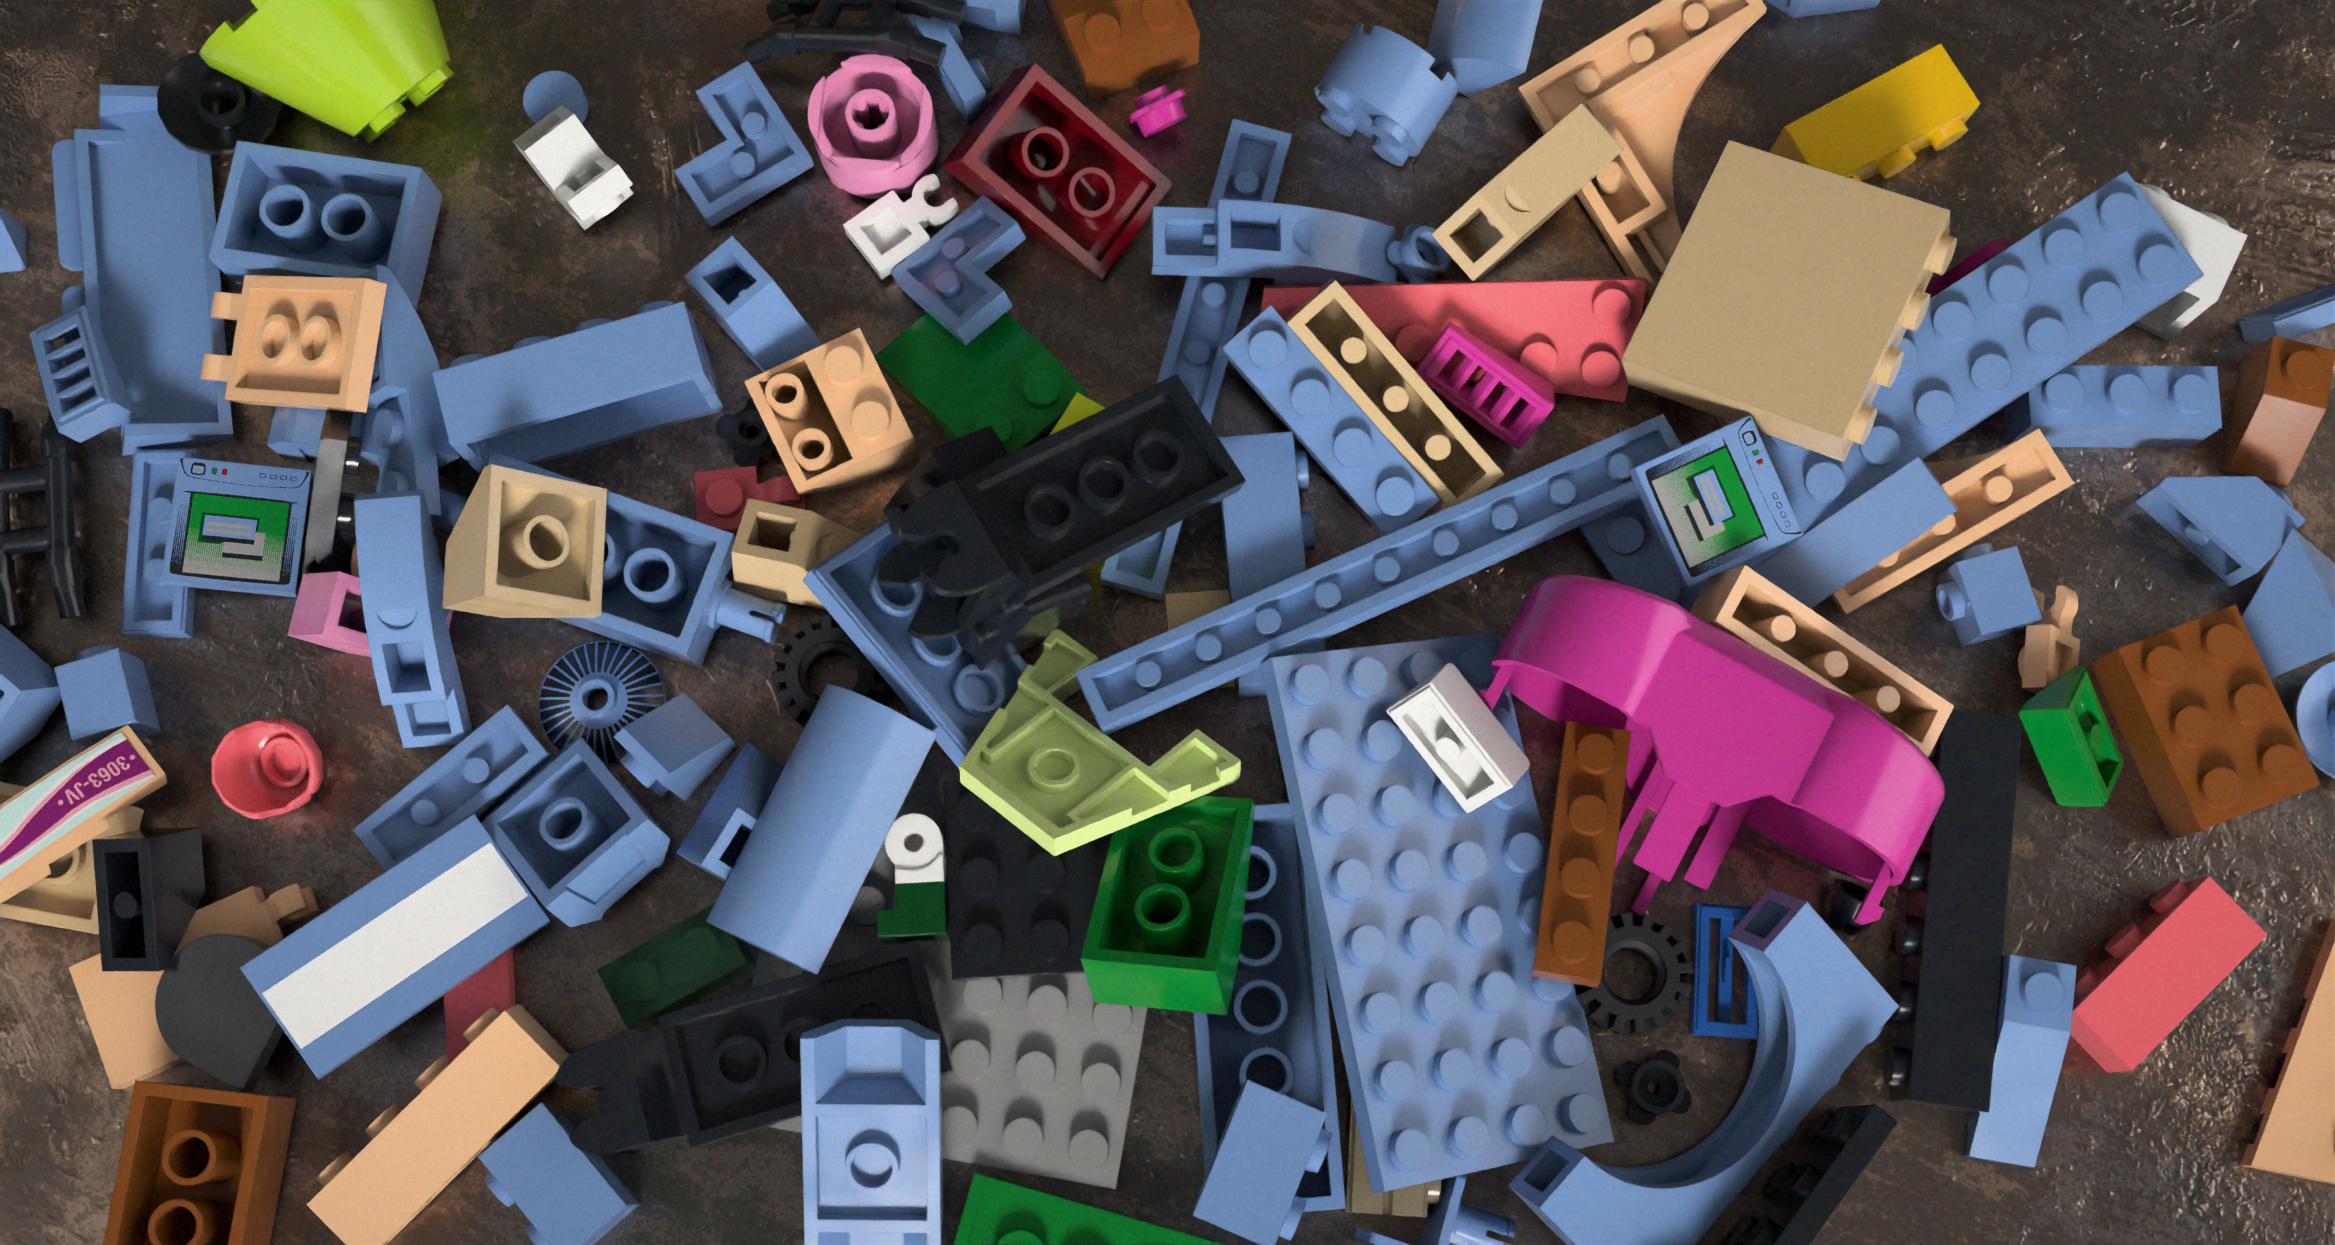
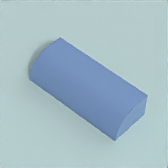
M1439 0L1426 52L1435 58L1429 70L1441 81L1449 72L1458 84V92L1467 97H1471L1525 73L1543 0Z
M827 684L706 922L796 967L818 974L937 734L870 698L836 685Z

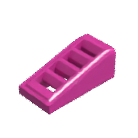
M1450 321L1414 367L1415 372L1426 384L1495 436L1518 450L1525 445L1552 411L1555 404L1554 384ZM1458 349L1466 356L1450 375L1442 369ZM1479 365L1486 371L1475 385L1470 387L1465 382ZM1500 381L1506 385V388L1494 401L1488 395ZM1522 397L1524 401L1515 412H1512L1511 409Z

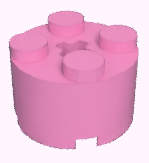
M879 54L853 56L841 62L842 67L827 78L824 75L815 85L809 99L808 123L822 166L835 186L856 196L880 199L892 190L897 195L911 194L915 184L922 177L928 175L938 154L939 133L930 93L921 80L912 73L911 68L896 58L880 56Z

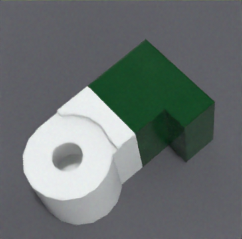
M915 813L903 815L893 822L885 838L886 853L895 865L896 909L878 910V937L884 944L908 943L915 940L919 942L950 940L945 838L934 820L929 817Z

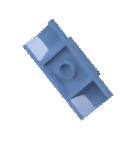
M840 1019L802 1033L800 1037L804 1245H942L943 1153L940 1034L910 1019Z

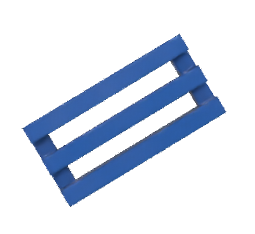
M1708 903L1693 904L1691 961L1694 973L1690 974V984L1693 986L1689 1002L1688 1035L1732 1037L1747 1040L1758 1039L1759 1014L1757 998L1752 978L1744 960L1742 968L1741 1024L1731 1023L1733 943L1727 937L1734 928V920H1742L1752 907ZM1711 918H1718L1715 1022H1707Z

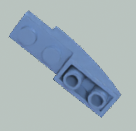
M1218 199L1216 208L1153 206L1151 213V275L1272 278V285L1326 284L1332 277L1338 283H1351L1354 285L1396 282V266L1389 261L1386 252L1387 246L1391 242L1396 241L1395 227L1346 213L1261 201Z
M375 265L357 278H367L387 284L367 409L375 410L372 438L378 449L380 476L376 493L424 490L432 521L441 516L438 469L459 458V453L449 443L432 372L441 369L425 328L407 294L389 267Z
M424 490L359 494L354 500L358 573L367 639L382 706H393L403 748L459 744L472 733L473 728L446 622L450 609L442 608L444 572Z

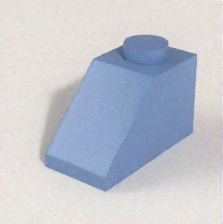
M2257 476L2166 477L2142 493L2135 501L2138 506L2230 587L2258 573L2282 547L2291 529L2297 530L2306 520L2293 508L2290 498L2282 490L2271 484H2265Z

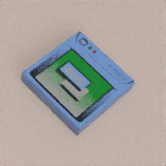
M1751 415L1742 417L1628 469L1680 588L1693 586L1803 535Z
M179 457L161 576L163 584L297 598L314 477L312 471Z

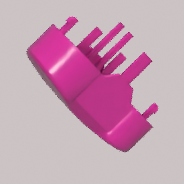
M1558 574L1546 576L1536 582L1491 662L1490 668L1495 676L1487 692L1481 689L1478 693V696L1490 711L1493 710L1505 687L1522 702L1565 727L1566 721H1573L1631 731L1625 782L1630 798L1634 800V803L1619 830L1615 868L1646 809L1648 808L1657 813L1632 861L1634 864L1649 871L1629 910L1637 916L1645 913L1661 880L1671 881L1698 827L1711 824L1683 879L1707 891L1741 824L1810 861L1846 876L1871 883L1853 921L1860 925L1877 921L1884 911V908L1879 906L1888 886H1896L1903 882L1944 800L1945 786L1943 779L1929 758L1903 732L1863 702L1822 685L1781 660L1699 619L1675 601L1607 579L1584 575Z

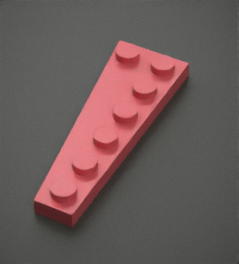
M1644 277L1565 278V280L1503 279V281L1466 282V280L1442 281V283L1379 282L1362 285L1339 283L1413 369L1450 321L1554 384V393L1626 402L1629 384L1621 359L1641 320L1648 282ZM1324 284L1264 285L1260 314L1271 305L1286 322L1285 319ZM1457 349L1442 370L1451 375L1466 355ZM1478 365L1468 380L1477 382L1486 370Z

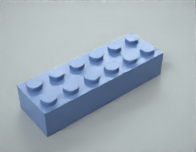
M1290 803L1255 805L1240 957L1227 1015L1192 1012L1204 1174L1206 1176L1242 1084L1250 1080L1327 1113L1322 1129L1333 1133L1329 1148L1318 1173H1312L1308 1170L1304 1171L1295 1196L1306 1200L1303 1212L1346 1209L1326 973Z

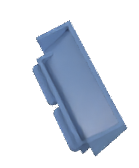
M100 84L98 102L99 129H74L73 139L60 140L52 148L58 259L64 268L70 271H82L83 285L71 286L63 292L61 298L62 316L83 305L90 307L94 313L136 412V415L113 426H120L122 456L132 455L134 450L172 449L232 440L230 400H225L227 382L200 379L204 354L227 355L224 319L210 317L214 292H222L220 269L209 259L216 229L211 155L189 150L168 134L157 113V91L160 86ZM79 330L65 336L64 345L80 337ZM84 349L66 358L65 366L84 357ZM90 370L69 379L70 384L73 385L90 376ZM93 389L77 397L78 403L95 396L96 391Z

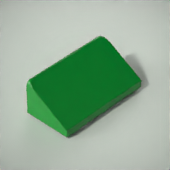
M2075 666L2028 700L2021 707L2019 717L2056 802L2061 806L2104 807L2125 763L2087 671H2085L2083 666Z

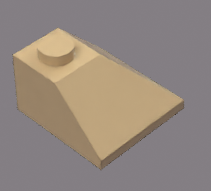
M493 464L485 466L446 542L442 608L499 618H595L601 616L607 489Z

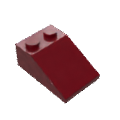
M1036 63L1012 71L942 164L944 168L980 198L985 195L1017 221L1020 227L1098 280L1104 278L1150 216L1153 206L1159 204L1173 185L1166 176Z

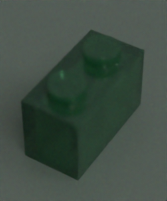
M714 904L597 969L627 1029L645 1032L659 1024L657 1016L687 1008L755 969L756 961L744 940L706 922Z

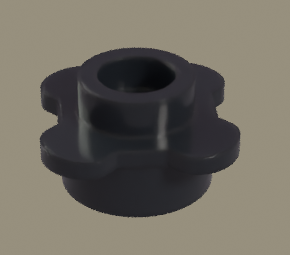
M752 397L747 401L746 407L734 415L725 414L718 419L716 433L719 438L730 443L735 451L734 461L739 467L758 466L759 462L770 459L777 452ZM755 427L759 429L758 435L753 438L747 435L748 430Z
M1660 1050L1654 1054L1651 1060L1639 1064L1633 1061H1626L1619 1066L1616 1079L1627 1090L1631 1102L1628 1111L1629 1116L1637 1124L1650 1125L1658 1115L1671 1111L1676 1114H1683L1690 1108L1692 1094L1685 1088L1684 1078L1678 1070L1680 1061L1673 1052ZM1651 1081H1656L1660 1085V1091L1657 1094L1651 1093L1648 1089Z

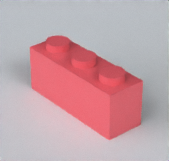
M2210 876L2185 883L2180 879H2175L2167 884L2149 902V905L2155 911L2139 927L2135 923H2131L2110 939L2104 948L2110 956L2095 971L2087 967L2076 974L2070 1035L2107 1073L2132 1071L2268 935Z

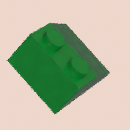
M927 312L874 356L880 367L948 442L991 425L1009 455L1049 436L1077 392L1088 398L1084 388L1050 351L1007 313L1003 314L965 346Z
M1200 796L1113 832L1080 958L1095 1002L1227 1015L1240 957L1255 813L1254 800Z

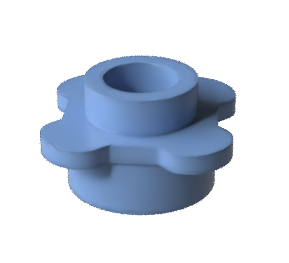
M1412 223L1404 229V237L1400 241H1393L1387 246V257L1396 266L1399 273L1407 280H1410V283H1433V279L1438 274L1444 275L1450 270L1451 256L1431 235L1436 229Z

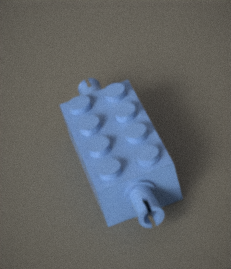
M493 452L488 465L493 464L586 484ZM439 488L441 516L432 520L431 523L433 526L452 532L468 497ZM607 491L601 616L595 618L554 619L701 669L715 631L721 625L764 639L765 642L772 644L780 632L774 628L775 624L773 622L780 625L783 624L786 605L774 603L734 589L731 551L736 536L733 533Z

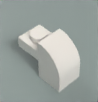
M562 105L512 141L553 195L584 230L611 213L623 201L634 194L629 188L633 183L621 167L602 152L576 115Z

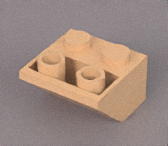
M860 327L744 381L799 495L864 485L921 458L911 430Z

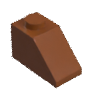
M2273 335L2241 359L2221 474L2228 476H2257L2265 484H2271L2281 489L2289 485L2327 409L2335 362V350Z

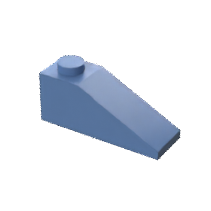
M2011 954L2002 956L1989 1113L1969 1114L1965 1149L1966 1157L2035 1168L2071 1033L2076 965Z

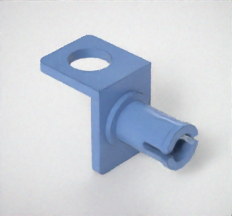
M1459 1175L1441 1179L1439 1204L1429 1203L1427 1217L1424 1220L1418 1245H1449L1450 1243L1455 1245H1511L1487 1237L1486 1232L1491 1231L1514 1238L1515 1221L1509 1217H1501L1461 1204L1466 1176ZM1356 1228L1354 1238L1376 1245H1410L1360 1228Z

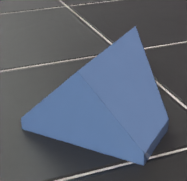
M2294 528L2291 529L2242 615V619L2271 679L2335 652V563Z

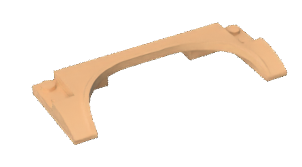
M1663 0L1518 87L1519 97L1543 135L1578 105L1583 103L1624 148V151L1579 190L1576 195L1626 275L1644 277L1648 280L1644 298L1646 307L1682 236L1674 204L1672 179L1674 154L1684 118L1695 95L1723 55L1744 32L1766 13L1767 7L1762 0ZM1715 416L1721 427L1732 422ZM2040 429L1988 453L1958 460L1925 462L1959 510L1831 595L1843 617L1948 556L1963 550L2073 485V480Z

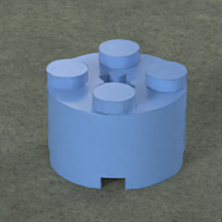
M1358 23L1353 27L1316 85L1315 94L1325 107L1320 118L1327 126L1347 137H1351L1353 132L1357 130L1375 141L1372 149L1380 157L1394 165L1403 166L1408 157L1419 155L1457 95L1459 88L1456 80L1449 72L1441 81L1429 70L1435 58L1415 43L1389 29L1374 25L1369 35L1364 34L1363 23Z

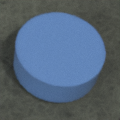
M547 71L534 77L527 85L523 95V106L533 125L537 124L561 105L574 113L581 123L586 119L589 107L588 99L580 83L572 75L563 71Z

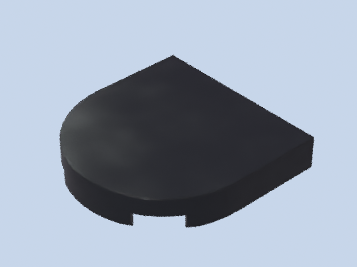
M208 935L182 948L172 958L168 968L164 970L157 987L155 999L157 1024L167 1045L181 1059L241 1092L253 1091L284 1030L240 967L271 947L257 939L243 935Z

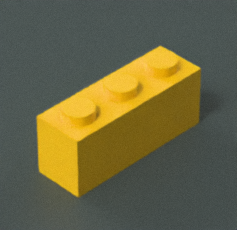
M1940 43L1784 126L1770 152L1860 182L1879 172L1886 179L1912 164L1917 158L1916 152L1931 144L1936 151H1939L1960 139L1968 131L1965 123L1981 103Z

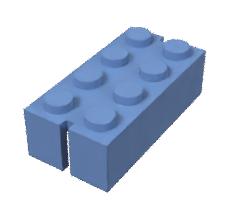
M671 301L652 302L639 308L636 315L615 321L606 318L588 320L579 324L573 333L552 339L546 336L525 338L516 342L512 346L513 350L492 356L484 354L465 355L453 360L450 363V368L432 372L449 443L465 460L469 461V464L479 474H481L485 466H488L493 452L536 465L725 410L707 342L699 327L695 324V320L684 301L675 304Z

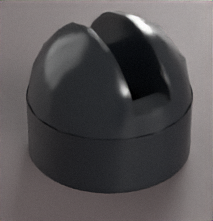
M1836 879L1826 896L1824 905L1825 919L1829 925L1835 930H1840L1844 927L1845 933L1848 935H1857L1867 931L1874 922L1860 925L1854 922L1853 919L1868 889L1848 880ZM1881 900V902H1880V904H1879V906H1881V907L1883 906L1882 900Z

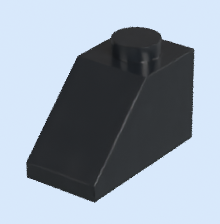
M201 827L145 828L92 839L102 971H162L167 969L205 894Z

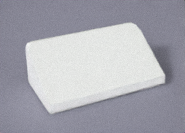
M1447 663L1386 710L1467 814L1512 788L1530 767V762L1526 755L1452 663Z

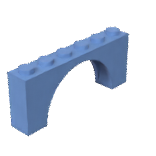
M1769 888L1727 936L1740 953L1752 978L1759 1014L1758 1044L1753 1067L1741 1096L1724 1121L1707 1138L1684 1154L1668 1161L1642 1167H1616L1591 1161L1585 1155L1552 1135L1508 1185L1566 1245H1695L1708 1235L1712 1224L1734 1198L1751 1185L1756 1173L1777 1148L1793 1136L1801 1120L1820 1098L1836 1086L1841 1074L1862 1049L1879 1036L1883 1025L1899 1008V1005L1807 901Z

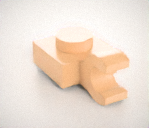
M2064 585L2056 587L2055 603L2046 611L2043 609L2045 602L2044 593L2032 587L2042 619L2034 623V625H2026L2025 646L2019 652L2018 670L2022 679V688L2034 694H2038L2071 668L2078 666L2080 639L2071 635L2073 618L2078 610V597L2075 591Z

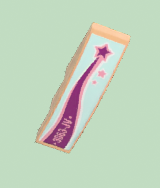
M128 724L69 759L0 805V904L51 874L50 863L109 829L108 818L167 784L165 772Z

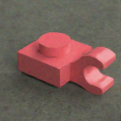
M756 466L694 472L696 521L733 533L735 536L737 535L748 498L807 510L806 494H798L790 476L775 477L762 483L761 472Z

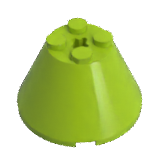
M250 0L255 7L241 17L234 25L229 20L224 21L199 51L201 58L210 67L354 138L362 135L368 144L374 142L398 122L396 119L406 112L402 106L404 102L409 99L416 108L442 89L445 86L444 82L454 74L448 67L451 58L433 0Z

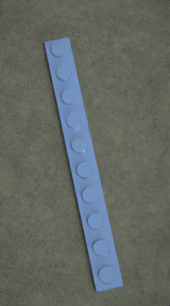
M1661 414L1075 671L1077 681L1100 731L1105 735L1111 734L1261 667V663L1271 657L1292 654L1640 500L1641 497L1628 469L1682 444L1665 415Z

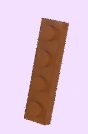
M1566 721L1562 737L1531 971L1532 977L1595 988L1601 982L1631 731Z

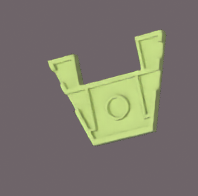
M1058 628L1054 629L1043 642L1044 652L1035 665L1028 664L1018 679V690L1005 709L998 708L959 765L961 784L1053 856L1230 785L1240 778L1241 771L1240 759L1198 729L1193 731L1151 766H1147L1062 702L1080 689L1075 671L1098 662V657Z

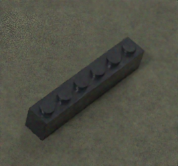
M1953 709L1928 757L1943 779L1945 795L1902 882L1903 888L1909 889L1907 915L1900 917L1895 937L1896 951L1899 954H1903L1901 980L1894 982L1890 994L1892 999L1899 1005V1008L1891 1016L1892 1019L1897 1020L1895 1046H1889L1886 1051L1883 1065L1884 1083L1891 1086V1102L1967 1114L1989 1113L2022 733L2021 719Z

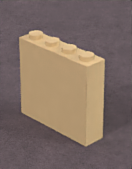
M1729 140L1621 359L1628 384L1732 422L1751 415L1759 432L1845 462L1853 442L1863 445L1871 432L1877 415V408L1871 406L1880 385L1890 388L1896 379L1904 357V351L1898 349L1906 330L1917 331L1925 317L1931 297L1925 290L1933 273L1943 275L1950 264L1957 243L1956 237L1949 236L1950 210Z

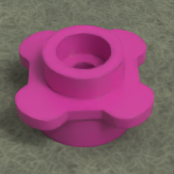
M1163 85L1135 99L1133 102L1137 111L1130 114V118L1127 119L1129 126L1137 123L1144 138L1185 119L1188 115L1181 103L1182 97L1187 95L1185 90L1181 89L1170 94L1167 86Z

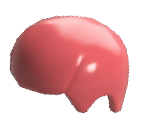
M284 718L259 719L233 728L223 736L211 757L212 785L222 802L241 815L252 819H263L300 808L309 802L312 795L319 790L324 777L322 752L308 730Z

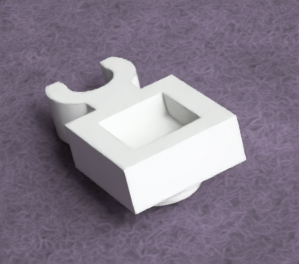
M935 174L922 177L915 184L912 197L903 203L894 190H892L843 224L846 235L881 280L890 275V271L930 240L929 235L924 230L928 226H945L958 216L959 207L954 198L949 199L939 207H933L926 203L929 196L941 189L939 179Z

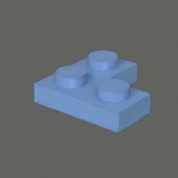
M748 60L695 91L700 103L725 141L677 168L674 172L709 228L814 166L811 155Z
M983 195L935 234L928 242L890 271L898 286L966 346L1013 307L1005 291L984 273L1022 243L1026 237L1017 221Z

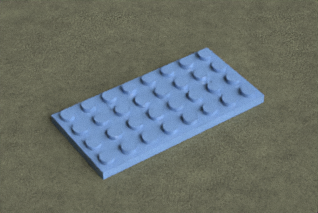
M1497 632L1271 657L1260 664L1372 1193L1386 1192L1531 1160L1552 1135L1575 1150L1614 1142L1585 1011L1576 998L1574 984L1531 976L1547 847L1529 770L1523 774L1512 788L1467 814L1386 711L1392 704L1447 663H1452L1456 666L1477 694L1481 689L1487 692L1495 677L1490 665L1500 648ZM1504 687L1491 712L1524 753L1511 692Z

